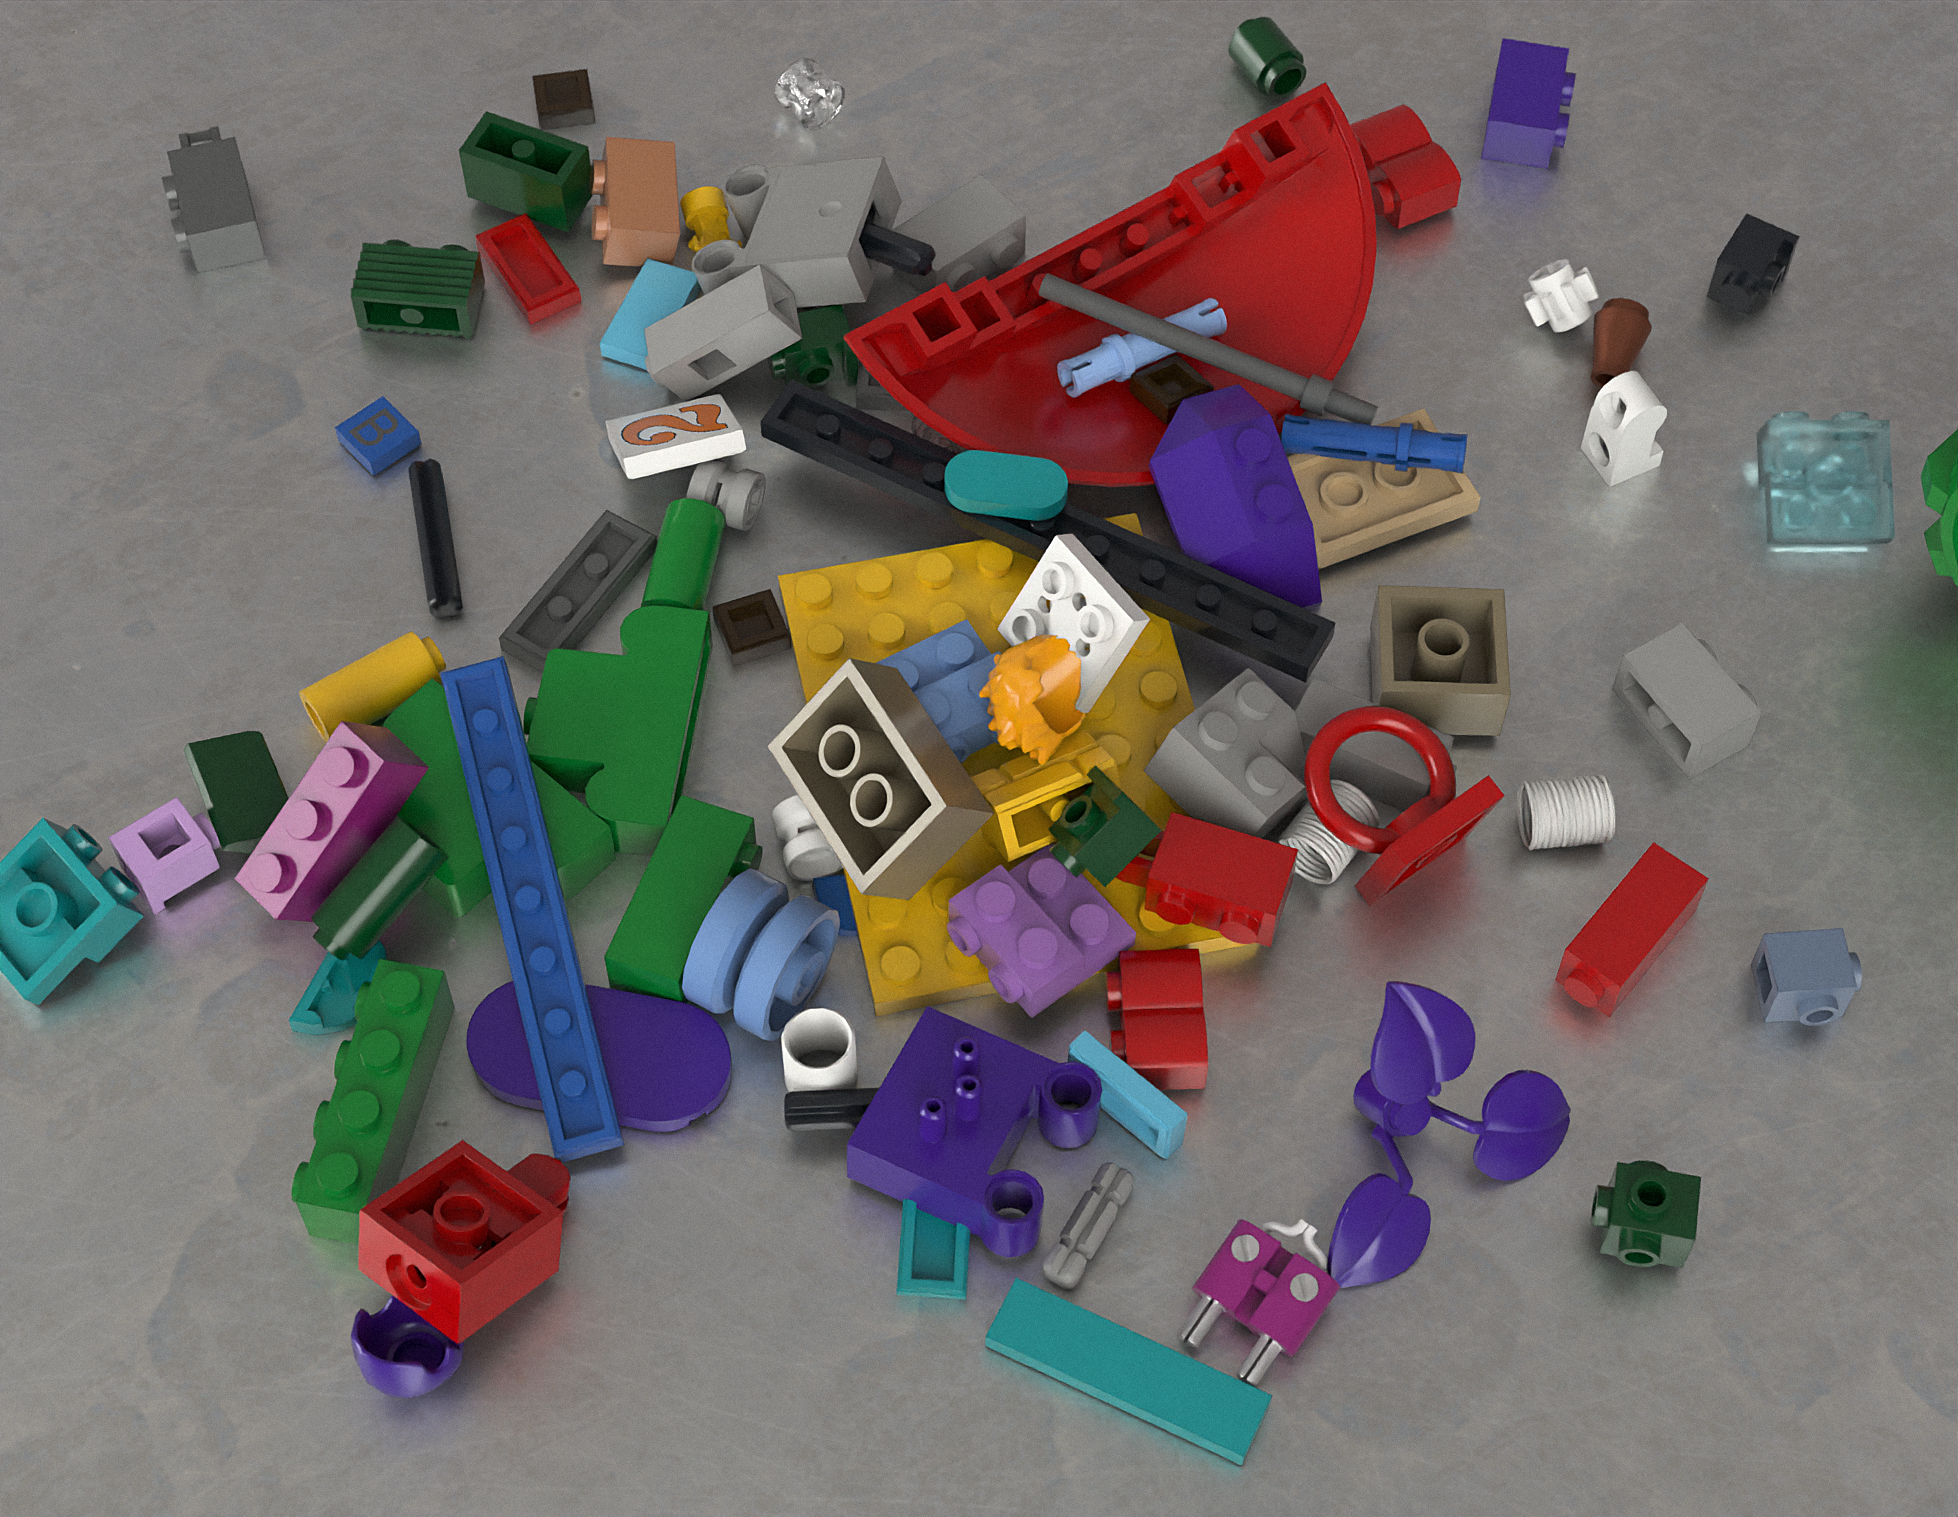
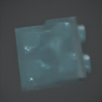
M1790 411L1773 415L1772 420H1767L1758 430L1759 491H1765L1767 544H1889L1895 538L1889 420H1869L1868 413L1856 411L1836 414L1832 416V420H1809L1808 413Z

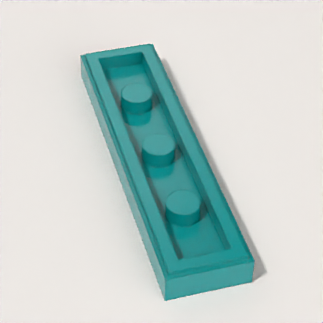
M1015 1278L985 1336V1346L1240 1465L1243 1464L1273 1396L1018 1278Z

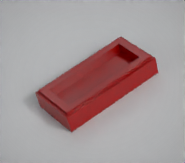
M527 213L475 235L477 249L530 325L582 302L579 287Z

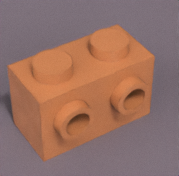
M606 137L602 160H592L590 173V193L600 195V205H594L592 239L602 241L603 264L643 267L645 261L649 258L673 265L680 236L675 142Z

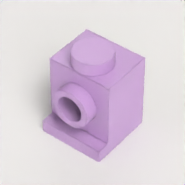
M177 797L108 837L123 872L139 889L141 897L154 915L166 909L164 901L220 868L213 851L221 846L214 828L203 813L191 817Z

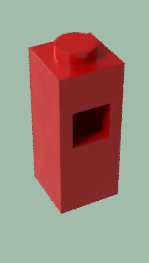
M1653 842L1567 946L1555 981L1563 985L1567 993L1578 1003L1587 1007H1595L1608 1017H1611L1695 913L1709 878Z

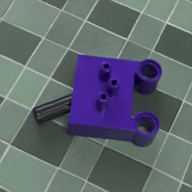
M927 1006L879 1088L789 1092L784 1098V1119L787 1130L791 1132L855 1129L847 1143L848 1178L903 1202V1198L917 1203V1209L957 1226L958 1222L966 1226L970 1233L979 1236L990 1251L996 1255L1009 1258L1022 1256L1030 1252L1038 1243L1042 1226L1044 1194L1043 1188L1037 1179L1029 1173L1016 1169L1004 1170L1032 1118L1038 1120L1039 1131L1044 1138L1055 1146L1067 1149L1077 1148L1088 1143L1095 1135L1098 1126L1102 1085L1096 1072L1085 1064L1073 1061L1058 1063ZM1071 1101L1078 1103L1082 1107L1067 1109L1061 1107L1058 1103ZM1013 1208L1020 1210L1026 1215L1021 1218L1009 1219L997 1212L1002 1209Z

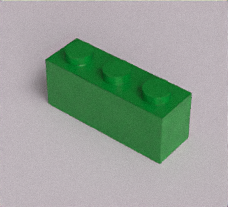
M681 795L604 955L610 988L683 1003L688 1002L682 989L684 967L693 941L706 915L722 891L737 875L749 868L758 870L760 867L763 847L756 843L753 817Z

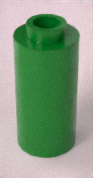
M691 498L678 499L667 506L640 608L657 605L704 610L726 524L725 517L718 508L705 501Z

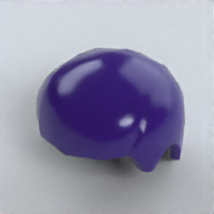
M391 1296L386 1305L373 1315H369L365 1309H360L355 1315L350 1335L354 1358L366 1382L385 1395L405 1399L421 1396L433 1391L457 1372L464 1356V1341L459 1345L394 1296Z

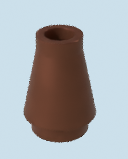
M1613 298L1607 300L1603 304L1602 309L1594 315L1593 368L1590 379L1601 388L1614 377L1631 370L1652 330L1651 323L1648 320L1649 312L1639 302L1626 298Z

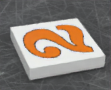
M721 394L605 421L609 441L627 478L630 479L742 453L743 450H746L743 430Z

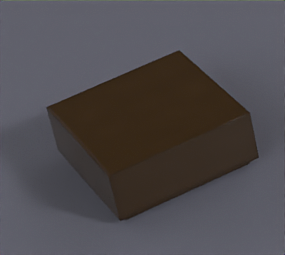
M587 69L532 76L540 130L596 123Z
M1177 354L1131 375L1129 392L1165 424L1172 421L1182 400L1214 391V386Z
M771 589L712 606L713 619L733 667L792 649L791 636Z

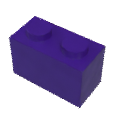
M1502 38L1481 159L1548 169L1553 146L1564 148L1570 114L1559 112L1560 105L1570 107L1576 73L1566 72L1569 48Z

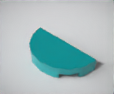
M380 940L362 960L349 954L344 961H341L329 952L326 954L288 1020L292 1031L318 1036L344 1031L358 1022L355 1018V1003L360 986L364 981H372L379 958L387 960L385 947Z

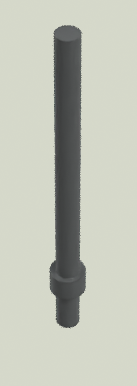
M1049 273L1045 275L1041 283L1039 296L1301 401L1300 408L1323 416L1326 411L1348 421L1365 423L1367 425H1371L1375 418L1378 406L1335 389L1336 383L1316 374H1313L1309 379Z

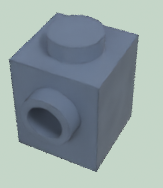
M1843 928L1764 933L1751 962L1752 974L1764 1023L1800 1021L1802 1024L1809 1026L1829 1023L1836 1018L1843 1017L1854 993L1858 992L1861 988L1862 970L1860 960L1855 952L1848 951Z

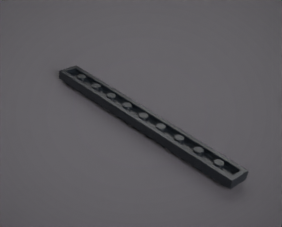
M790 380L760 421L762 437L1040 562L1056 535L1073 534L1140 608L1305 683L1333 638L1335 622L1069 503H1066L1061 512L1054 517L1040 521L962 511L952 505L945 494V469L949 461L958 455L957 453L793 380Z

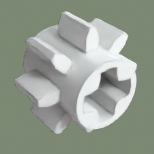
M1563 259L1542 267L1529 277L1528 280L1533 290L1525 293L1523 297L1535 326L1548 321L1553 332H1562L1583 323L1592 316L1593 311L1589 301L1598 298L1599 295L1586 266H1582L1574 271L1569 260Z

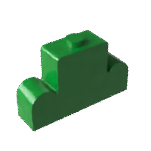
M657 605L643 606L633 610L624 618L620 627L623 655L559 648L552 649L546 657L537 698L529 697L527 699L523 729L524 734L529 735L527 747L531 761L568 792L585 793L587 808L611 827L616 853L652 856L681 795H684L713 648L709 611Z
M432 678L397 707L385 720L383 727L388 728L429 766L397 814L426 834L449 856L422 890L454 917H463L492 892L445 690L444 687ZM531 761L564 898L567 901L583 890L616 860L611 827Z

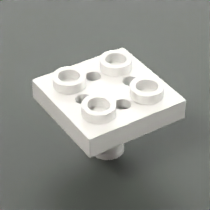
M1073 534L1055 536L997 630L1012 647L1041 635H1058L1057 638L1067 639L1070 644L1069 650L1074 651L1077 658L1081 659V691L1075 708L1083 713H1089L1150 618ZM1046 599L1050 600L1049 609L1046 605Z

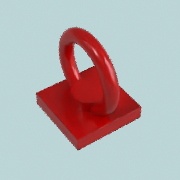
M1358 707L1334 717L1313 738L1305 759L1304 785L1306 795L1319 821L1332 835L1343 843L1360 851L1380 854L1379 858L1354 886L1369 906L1376 903L1466 839L1505 796L1488 775L1455 798V770L1450 755L1442 741L1419 719L1390 707ZM1365 732L1391 734L1408 743L1422 758L1430 778V795L1410 806L1384 829L1363 824L1348 814L1337 801L1330 782V766L1338 748L1352 736Z

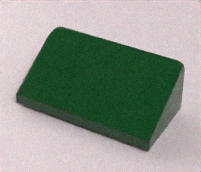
M245 731L188 743L183 750L222 850L252 854L289 799L263 734L260 731Z

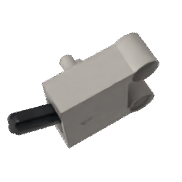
M884 156L771 168L762 164H751L735 170L724 181L723 192L743 236L748 240L746 248H740L739 244L732 240L712 242L695 254L691 264L704 295L760 264L793 292L796 308L827 307L836 304H842L844 308L847 303L867 301L880 263L911 275L926 276L933 270L931 262L936 257V253L931 245L892 231L902 200Z

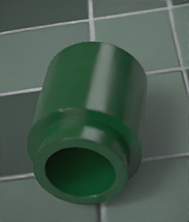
M1259 17L1246 20L1236 28L1229 45V56L1257 90L1262 94L1270 95L1273 99H1282L1294 93L1306 77L1307 71L1303 65L1304 58L1277 24L1269 17Z

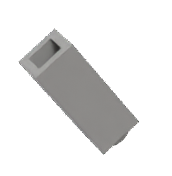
M759 264L645 328L644 332L648 350L645 364L655 383L661 387L666 386L687 402L802 339L794 294Z
M1313 678L1295 710L1305 755H1307L1309 746L1318 731L1331 719L1351 709L1379 705ZM1429 727L1439 737L1450 755L1454 737ZM1365 732L1352 736L1338 748L1332 759L1330 780H1341L1350 783L1360 789L1366 796L1403 812L1417 801L1430 795V778L1422 758L1408 743L1391 734ZM1453 764L1456 773L1457 766Z

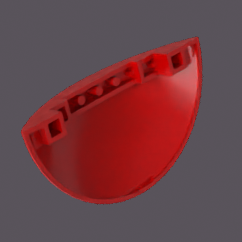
M1324 82L1235 129L1221 152L1175 175L1168 187L990 281L984 276L955 292H952L947 283L944 282L845 334L843 339L867 371L895 400L926 425L965 449L1048 459L1058 464L1064 470L1070 484L1104 487L1154 485L1155 482L1148 464L1170 423L1165 424L1129 392L1130 379L1123 382H1117L1113 379L1083 392L1080 396L1072 398L1066 393V390L1074 384L1070 383L1062 387L1057 372V365L1060 361L1071 359L1099 347L1102 344L1101 340L1107 336L1118 334L1122 337L1131 332L1039 296V289L1045 275L1049 273L1160 319L1202 303L1205 299L1213 298L1218 302V306L1210 310V313L1222 308L1226 316L1227 329L1225 333L1210 337V339L1309 379L1313 374L1333 381L1352 350L1365 319L1373 287L1376 263V215L1370 180L1359 144L1345 113L1327 83ZM1180 352L1173 353L1136 369L1133 373L1135 374L1177 354L1214 386V391L1240 384L1271 414L1278 435L1282 434L1285 414L1302 416L1308 411L1300 408L1301 401Z

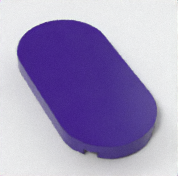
M510 981L492 991L475 1009L466 1035L468 1056L476 1075L495 1097L510 1104L543 1110L514 983ZM586 984L621 1126L654 1132L676 1131L690 1126L691 1120L699 1118L705 1112L707 1116L720 1105L731 1082L732 1060L726 1035L720 1025L709 1014L683 1002Z

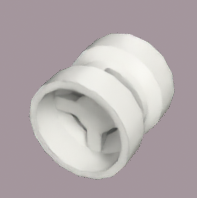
M798 794L785 799L775 807L772 812V820L777 837L786 843L782 855L786 872L792 879L813 881V878L831 876L843 869L842 863Z

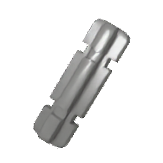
M1106 1162L1100 1166L1091 1182L1092 1188L1084 1193L1059 1235L1061 1240L1053 1245L1043 1262V1275L1049 1281L1065 1289H1072L1077 1285L1086 1270L1085 1264L1087 1260H1092L1115 1221L1118 1207H1123L1133 1190L1134 1176L1128 1170L1112 1162Z

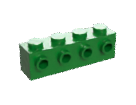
M379 958L372 981H364L360 986L355 1003V1018L358 1022L351 1041H342L338 1049L334 1065V1076L337 1083L331 1100H323L317 1109L313 1125V1137L316 1143L310 1161H302L299 1164L293 1179L292 1201L297 1204L310 1236L359 1245L360 1209L397 1185L455 1009L443 970Z

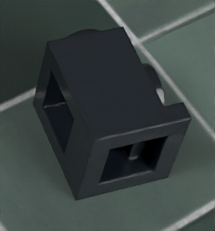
M1746 213L1717 259L1706 297L1720 302L1730 309L1749 315L1760 296L1763 295L1770 298L1779 282H1783L1800 236Z

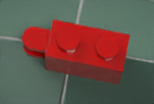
M1171 812L1165 830L1160 831L1115 877L1121 881L1146 888L1144 909L1155 912L1167 922L1177 925L1191 923L1218 931L1225 938L1236 943H1257L1271 947L1293 883L1298 849ZM1139 854L1153 857L1154 861L1144 859L1138 856Z

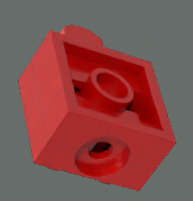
M462 1140L360 1209L358 1270L459 1345L559 1271L563 1214L569 1208L568 1194L571 1183L569 1171L561 1161L549 1155L537 1153L530 1154L506 1171Z

